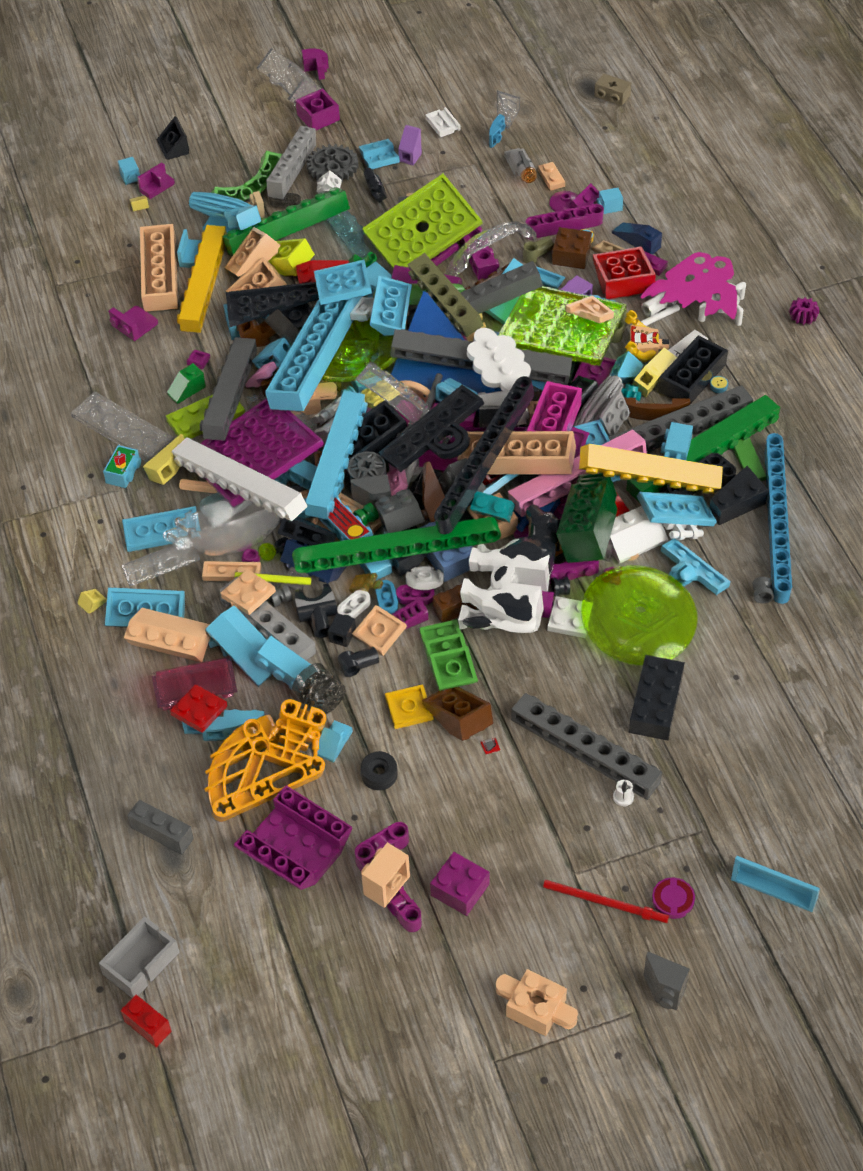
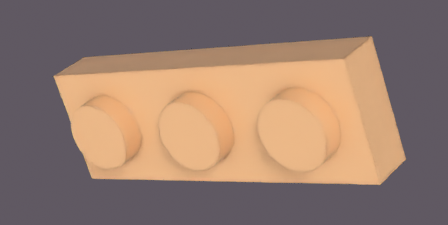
M204 561L202 578L203 581H232L235 578V572H245L247 569L252 573L261 574V562Z

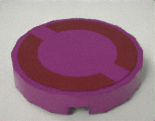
M675 877L665 878L659 881L653 889V906L656 911L658 910L660 913L670 915L669 918L671 919L683 918L694 907V890L683 879Z

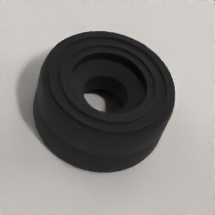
M382 751L372 752L362 760L360 767L361 778L368 788L378 791L385 790L396 782L398 776L397 763L389 753ZM378 767L385 770L382 774H375L373 771Z

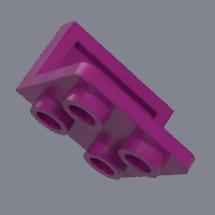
M139 306L132 307L124 314L114 307L108 311L111 325L134 342L158 325V319Z

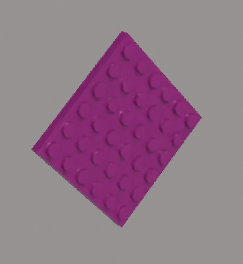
M267 398L231 422L225 441L206 439L200 443L273 480L324 446L322 439L290 410L270 409ZM205 478L232 507L245 500L242 496L235 495L230 490L223 489L219 484H213Z

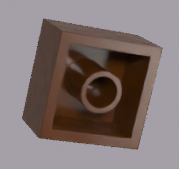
M559 227L553 247L552 265L585 269L591 249L592 232Z

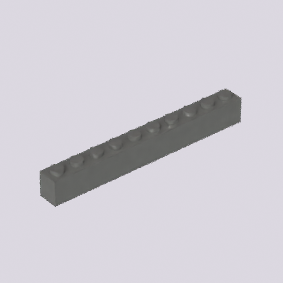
M395 329L391 357L473 370L474 361L467 357V348L474 341L447 338L441 335H429L423 332H411L405 329ZM521 350L524 353V362L530 365L531 372L529 377L531 380L568 385L572 358L564 355H551L545 352Z

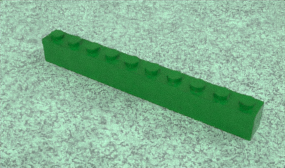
M767 395L762 396L691 439L686 461L698 463L711 453L722 455L730 448L733 449L738 444V440L742 438L746 440L753 434L761 432L766 426L774 424L779 419L780 406ZM631 478L627 480L626 490L639 502L637 498L639 492L659 493L666 490L668 484L654 485L651 481L641 483L637 482V479Z

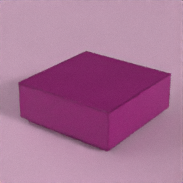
M194 349L187 359V365L189 366L194 363L199 369L203 370L210 359V354Z

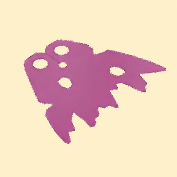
M694 253L666 272L665 275L668 280H656L641 295V299L648 295L654 297L658 293L666 291L664 297L659 302L660 304L678 300L682 304V308H685L695 300L699 303L705 301V316L713 315L719 309H722L731 319L736 317V286L726 282L732 279L734 270L731 260L726 257L716 256L712 258L707 253ZM697 257H703L705 258V262L702 264L695 263L694 259ZM723 261L726 265L723 268H717L715 263ZM703 269H708L709 271L704 273ZM687 275L695 276L692 281H685ZM719 293L721 299L715 301L712 299V295Z

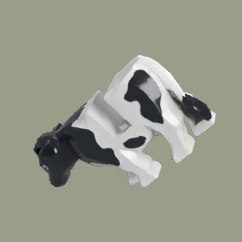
M532 504L526 509V519L529 523L528 537L514 539L500 549L489 550L484 544L478 545L477 548L472 547L469 558L470 571H491V586L487 590L475 586L469 579L464 578L461 588L462 603H471L479 610L462 605L458 619L460 629L467 627L484 630L499 628L516 633H532L538 630L544 610L542 591L548 592L556 551H560L561 545L557 537V531L561 519H558L553 513L545 512L539 506Z

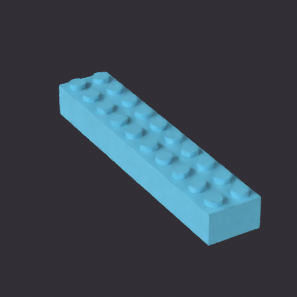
M361 296L323 305L320 304V300L317 301L265 391L270 409L304 411L354 321L351 320L350 313L362 298Z

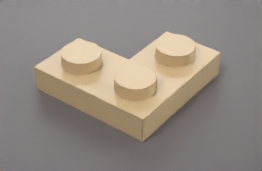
M253 192V194L249 195L250 202L248 204L257 205L260 218L265 217L264 202L260 192Z

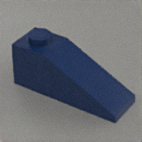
M623 222L612 231V234L634 247H642L643 251L652 255L661 248L662 232L650 225Z

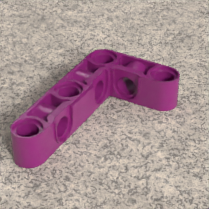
M395 822L356 846L355 862L358 869L362 871L367 863L370 864L377 850L383 848L387 842L399 850L405 848L409 843L408 826L403 822ZM402 886L386 907L406 931L416 932L422 926L421 910L414 902V899L411 900L404 891V886ZM410 917L416 918L415 920H408Z

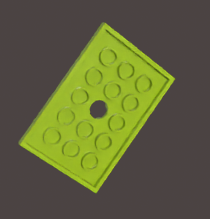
M443 173L363 227L362 231L391 268L394 269V265L408 267V263L423 253L430 259L434 258L482 225L483 222ZM419 222L428 223L429 228L425 232H419L416 229V225Z

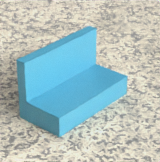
M187 229L183 230L177 255L179 267L192 268L195 265V255L198 254V244L202 240H190Z

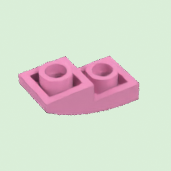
M270 362L259 368L245 384L246 388H257L261 386L263 380L270 378L277 368L275 362Z

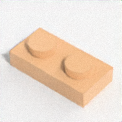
M553 162L538 166V172L550 191L565 187V180Z

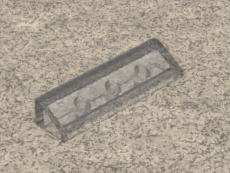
M188 539L122 564L121 567L130 587L199 561L200 557L193 540Z

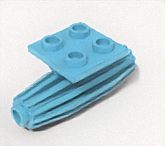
M193 192L189 200L190 208L210 216L203 227L204 231L206 225L226 226L227 232L238 230L239 227H228L224 212L229 209L253 206L237 198L209 192Z

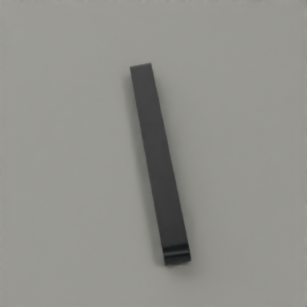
M522 376L515 381L436 510L434 519L439 533L449 534L454 530L533 399L534 390L530 377Z

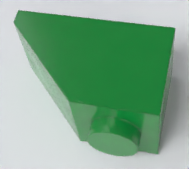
M192 363L178 372L167 391V395L177 404L181 403L206 387L204 373Z

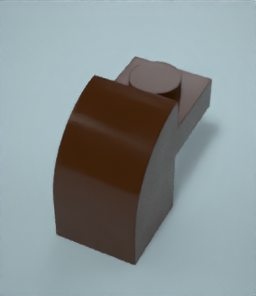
M273 315L261 324L256 320L238 325V330L241 338L256 339V347H263L270 344L269 337L280 331L278 319Z

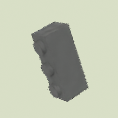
M140 799L127 815L132 829L181 855L194 840L191 826Z

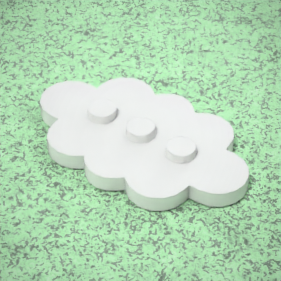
M480 328L475 331L474 342L470 343L467 348V357L474 361L473 370L482 375L481 380L484 385L491 388L500 387L504 393L508 394L519 377L530 376L531 368L528 363L524 362V353L515 348L516 343L509 336H497L493 330L488 328Z

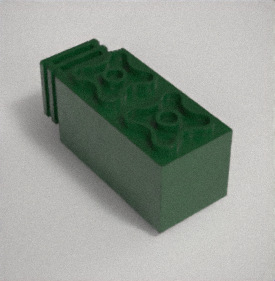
M603 473L581 474L578 476L577 483L571 484L557 531V537L567 563L604 560L618 510L615 503L617 493L611 477H605Z

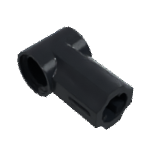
M373 646L355 653L344 651L337 657L346 677L355 676L359 673L360 669L380 663L377 650Z

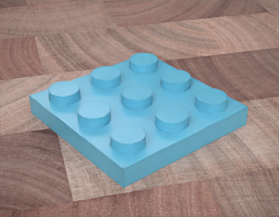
M365 260L314 271L321 305L349 300L350 298L366 296L372 293Z

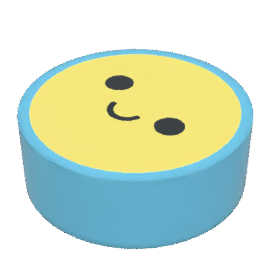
M715 376L710 381V389L715 393H723L728 388V380L725 377Z

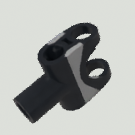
M328 583L323 584V591L316 598L306 597L300 589L295 590L299 622L311 620L315 637H327L330 628L328 616L338 613L330 585Z

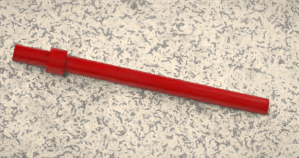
M546 879L543 884V888L636 914L648 921L653 919L668 923L670 915L653 911V908L647 906L644 908Z

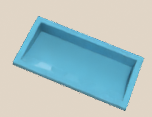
M740 856L735 858L731 877L732 881L813 912L820 892L819 887Z

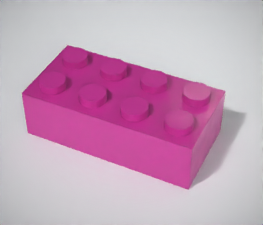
M547 381L527 431H571L581 406L582 388Z

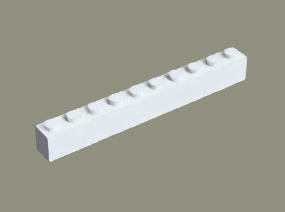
M189 438L184 439L171 451L175 457L174 461L178 466H183L188 471L197 473L201 478H207L213 484H219L223 489H228L233 494L242 496L246 501L254 502L258 507H264L270 513H276L282 519L286 518L293 521L308 507L300 492Z

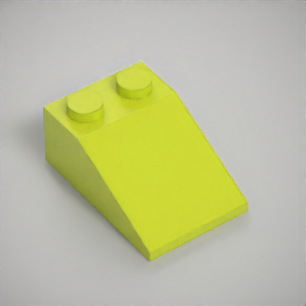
M306 238L276 241L280 244L277 254L268 262L281 275L297 276L296 265L310 261L315 254Z

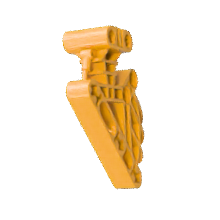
M288 699L281 704L279 719L269 732L268 737L259 721L248 719L242 727L226 738L219 749L210 755V758L213 760L210 768L205 771L206 775H208V786L204 790L208 792L214 819L223 822L274 799L284 787L276 788L272 783L292 773L297 772L302 775L301 779L287 785L293 790L320 778L325 769V762L321 757L317 756V751L319 750L320 736L326 723L324 711L315 707H311L310 711H307L308 705L305 704L304 709H302L301 702ZM249 727L256 728L257 732L255 734H250L246 731V729ZM278 732L285 735H279L278 740L279 743L284 744V747L269 741ZM306 742L312 743L313 757L299 752L300 750L307 751L309 745ZM257 745H263L266 748V750L264 752H258L255 749V747ZM248 746L249 750L238 754L242 749ZM249 758L245 769L226 777L231 765ZM264 760L286 767L282 771L257 781ZM313 764L315 767L319 766L318 771L315 768L311 769ZM242 778L237 791L227 795L226 785ZM256 790L263 792V796L256 794ZM218 807L225 809V813L218 812Z

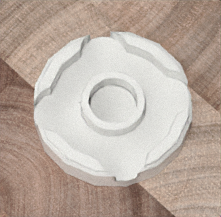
M430 566L415 567L411 569V572L406 573V584L419 590L435 589L440 587L444 580V574L441 570L435 571Z

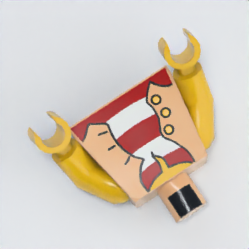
M633 310L626 314L625 322L627 324L632 323L630 327V341L625 346L626 352L629 351L639 361L645 363L652 360L658 354L659 349L665 348L669 350V339H659L658 329L650 328L636 319L637 314Z

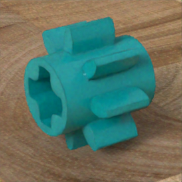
M626 384L625 388L621 390L624 398H636L637 401H640L642 393L638 391V386Z

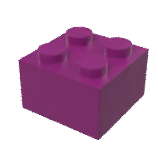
M323 88L296 100L297 115L309 128L319 130L340 120L339 105Z
M453 852L431 881V896L467 916L489 886L490 872Z

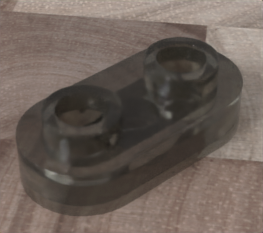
M286 193L283 200L269 197V203L274 207L286 208L291 205L296 206L301 202V196L295 193Z

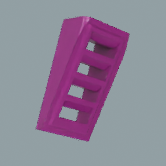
M417 599L391 614L407 625L406 629L429 620L428 610L421 599Z

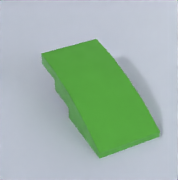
M457 619L419 628L425 652L439 691L478 682L468 646H466L463 633L460 631Z

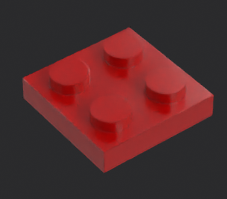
M195 684L170 710L171 716L203 733L228 705L227 701Z

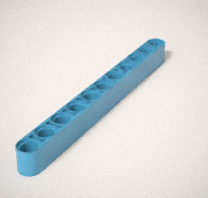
M772 433L767 436L765 445L771 581L774 595L773 600L784 604L789 601L792 589L784 446L782 436Z

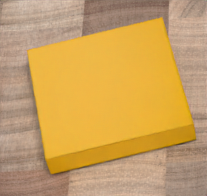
M423 684L385 693V699L395 729L434 720L433 715L422 704V700L427 698Z

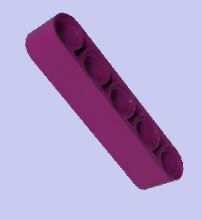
M591 204L528 217L525 221V235L530 239L556 235L559 227L581 230L599 226L603 223L604 208L600 204Z

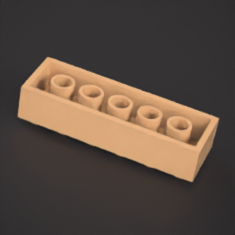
M173 224L140 227L141 297L143 308L146 312L178 309Z
M467 432L470 436V445L464 453L458 456V461L469 458L484 432ZM512 432L487 474H572L576 450L574 432Z

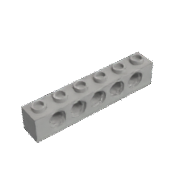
M300 126L266 180L268 197L284 199L306 163L308 155L312 153L316 146L315 128Z
M238 577L234 578L232 581H230L228 584H226L224 587L220 589V596L221 592ZM222 597L220 598V601L224 607H232L231 603L227 602ZM263 602L250 615L238 609L266 640L270 636L274 637L306 661L316 654L315 642L268 602Z

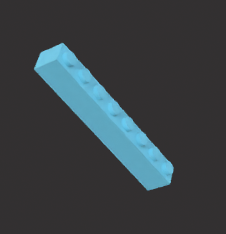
M343 391L306 499L308 507L305 509V514L308 516L328 519L329 513L334 511V498H338L340 491L338 486L339 483H343V471L348 468V456L353 453V441H357L359 432L357 429L362 426V414L367 411L368 403L365 402V394Z

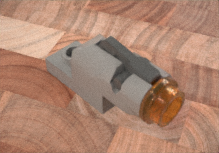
M524 148L504 151V157L515 177L520 176L526 183H532L536 180V169Z

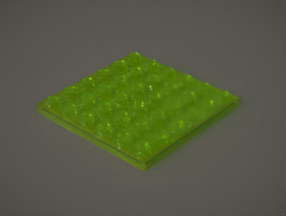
M542 286L518 298L498 336L505 335L513 338L516 347L522 350L570 357L573 361L600 366L626 312L627 304L597 298L614 312L613 319L597 323L565 311L566 305L590 296Z

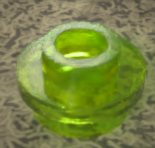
M262 543L258 547L259 556L264 561H271L274 558L276 550L272 544Z

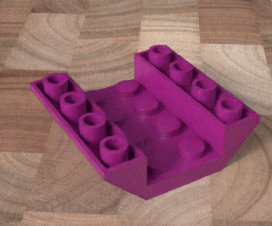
M286 785L273 799L274 810L253 833L246 830L235 842L234 847L296 888L302 890L315 885L341 855L352 831V826Z

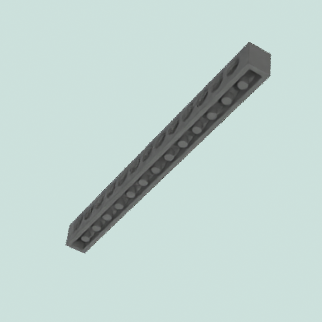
M741 385L608 438L611 441L634 430L645 439L646 451L652 452L662 447L663 442L666 443L667 440L664 439L666 429H670L671 422L693 426L692 434L700 433L751 404L753 398ZM520 474V485L542 474Z

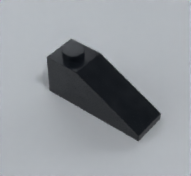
M298 516L293 521L283 518L277 533L311 546L335 542L337 536L336 533Z

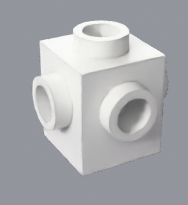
M329 170L317 181L316 192L327 193L331 188H340L342 180Z

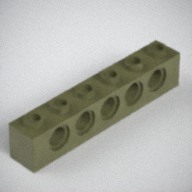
M425 253L408 263L410 269L408 273L413 281L417 280L422 291L425 290L441 311H444L450 322L454 323V327L459 333L462 332L465 337H468L483 327L478 312Z

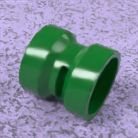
M367 503L363 509H357L353 512L355 516L361 519L365 526L370 521L373 522L379 518V514L372 503Z

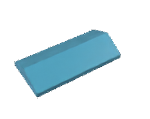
M378 275L370 326L384 336L394 335L395 329H405L412 284Z
M108 588L105 626L128 627L130 619L141 608L184 618L185 591Z
M235 606L221 613L205 629L258 687L273 675L268 670L260 668L257 662L254 661L258 651L267 640Z

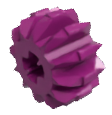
M798 297L797 300H793L789 309L791 320H796V324L802 323L803 326L805 323L811 325L812 322L816 321L819 314L817 302L812 301V298L806 299V297L803 299Z

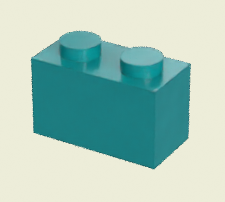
M477 491L470 509L474 513L510 523L515 504L510 500Z

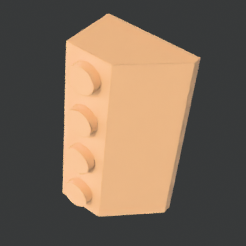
M141 608L130 619L124 639L134 646L202 663L211 637L205 629L210 624Z

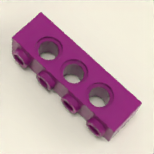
M481 226L459 240L478 281L482 278L487 279L488 275L497 271L499 261L497 258H494L493 249L489 248L487 237L483 236Z

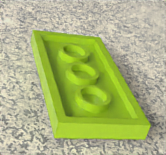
M213 395L166 415L167 422L177 436L183 434L185 439H192L203 434V431H200V422L204 420L205 409H208L209 399ZM240 402L238 403L233 420L246 413Z

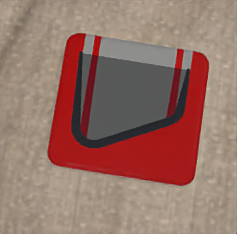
M496 738L481 741L486 755L500 751Z

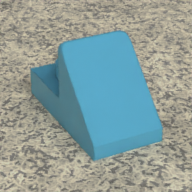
M257 205L229 209L224 212L229 228L239 227L240 230H244L261 222Z
M335 720L330 728L324 727L319 740L317 756L334 763L352 734V727Z

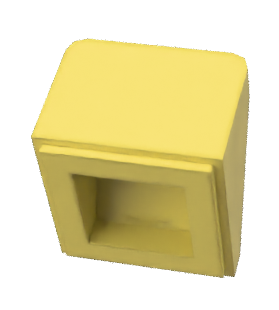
M146 196L129 199L133 211L149 208Z
M96 589L81 592L78 605L87 613H92L106 603L107 599Z

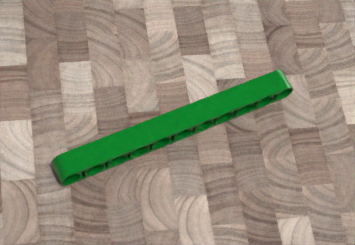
M493 517L458 522L454 530L449 534H441L436 526L300 547L293 551L292 557L295 570L299 573H308L492 543L500 539L501 532L497 520Z

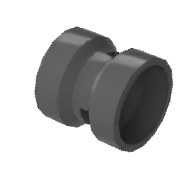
M768 577L754 579L752 583L755 591L754 600L757 603H769L772 601L774 595L771 579Z
M286 583L276 588V592L269 597L273 607L280 606L282 602L288 603L292 601L291 592Z

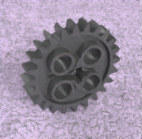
M328 144V147L322 145V149L317 147V152L312 151V155H308L309 159H307L306 163L308 174H311L312 178L316 177V181L330 170L343 183V179L349 180V176L353 177V173H357L359 168L357 154L353 152V149L349 150V147L343 148V145L337 147V144L334 146Z

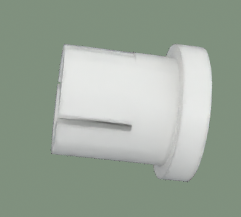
M620 780L617 782L613 793V800L619 806H628L634 800L633 785L630 781Z

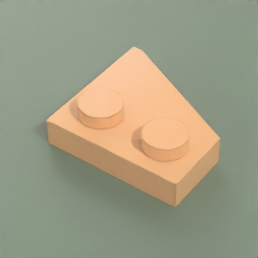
M594 296L566 305L565 309L567 313L597 323L614 318V312Z

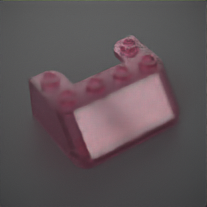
M230 657L152 673L157 707H162L163 711L172 709L195 684L214 695H222V698L233 697L234 693L238 692Z

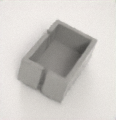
M144 916L99 962L102 974L133 998L148 986L147 980L152 982L180 952L177 941L165 931H160L157 925Z

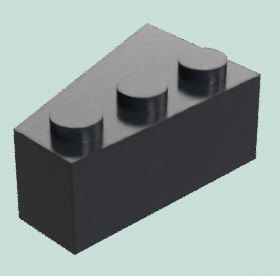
M747 465L711 498L710 510L717 524H724L765 505L768 489Z

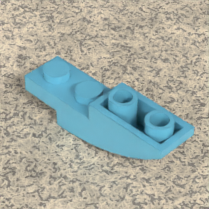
M224 710L223 717L218 716L203 733L183 722L182 724L185 734H202L204 741L226 740L248 719H258L265 716V713L259 710Z

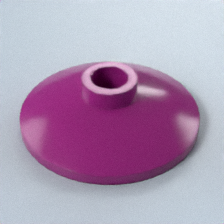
M571 191L557 192L551 196L549 205L555 212L571 209L573 207L570 203L578 194Z

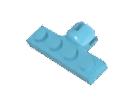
M672 539L662 545L661 552L677 564L671 568L669 573L673 583L681 580L676 586L684 587L697 580L716 595L729 587L730 581L678 540Z

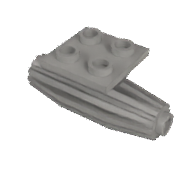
M616 375L608 376L589 397L580 410L573 426L600 420L608 437L618 433L621 425L630 413L621 392L623 388L622 379Z

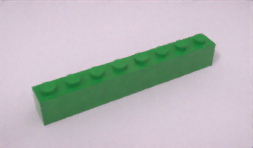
M334 187L327 193L315 195V198L302 200L296 206L291 205L286 207L284 211L274 212L267 218L262 217L261 222L244 230L228 231L226 235L222 236L228 255H234L253 227L266 233L276 241L349 210L350 206L346 192L338 187Z

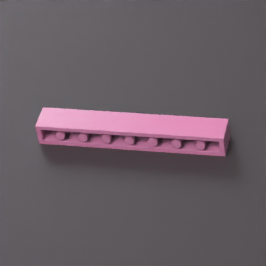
M634 430L601 445L647 454L645 439ZM580 456L574 458L572 474H542L509 490L508 497L515 504L514 510L523 517L526 515V509L530 505H537L541 508L569 494L571 484L577 483L578 476L588 474L586 470L579 469Z

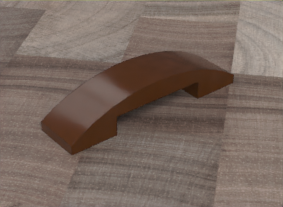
M624 398L630 411L628 417L646 421L657 419L690 406V399L672 398L671 404L636 403V398Z

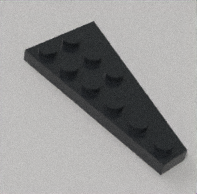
M316 282L226 292L229 327L318 300L319 295Z

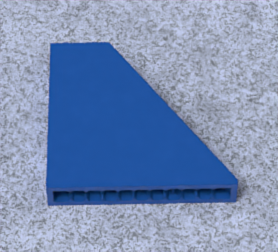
M423 291L408 331L465 340L429 294ZM397 358L389 381L396 384L404 380L414 381L431 390L436 374L440 373L443 375L441 382L451 378L476 391L477 394L481 392L486 394L502 391L500 387L491 388L484 385L481 380L482 375L474 370ZM479 409L476 411V415H477L478 417H479Z

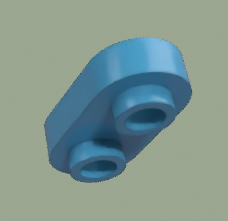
M389 580L379 581L375 586L378 606L393 614L398 610V600L394 584Z

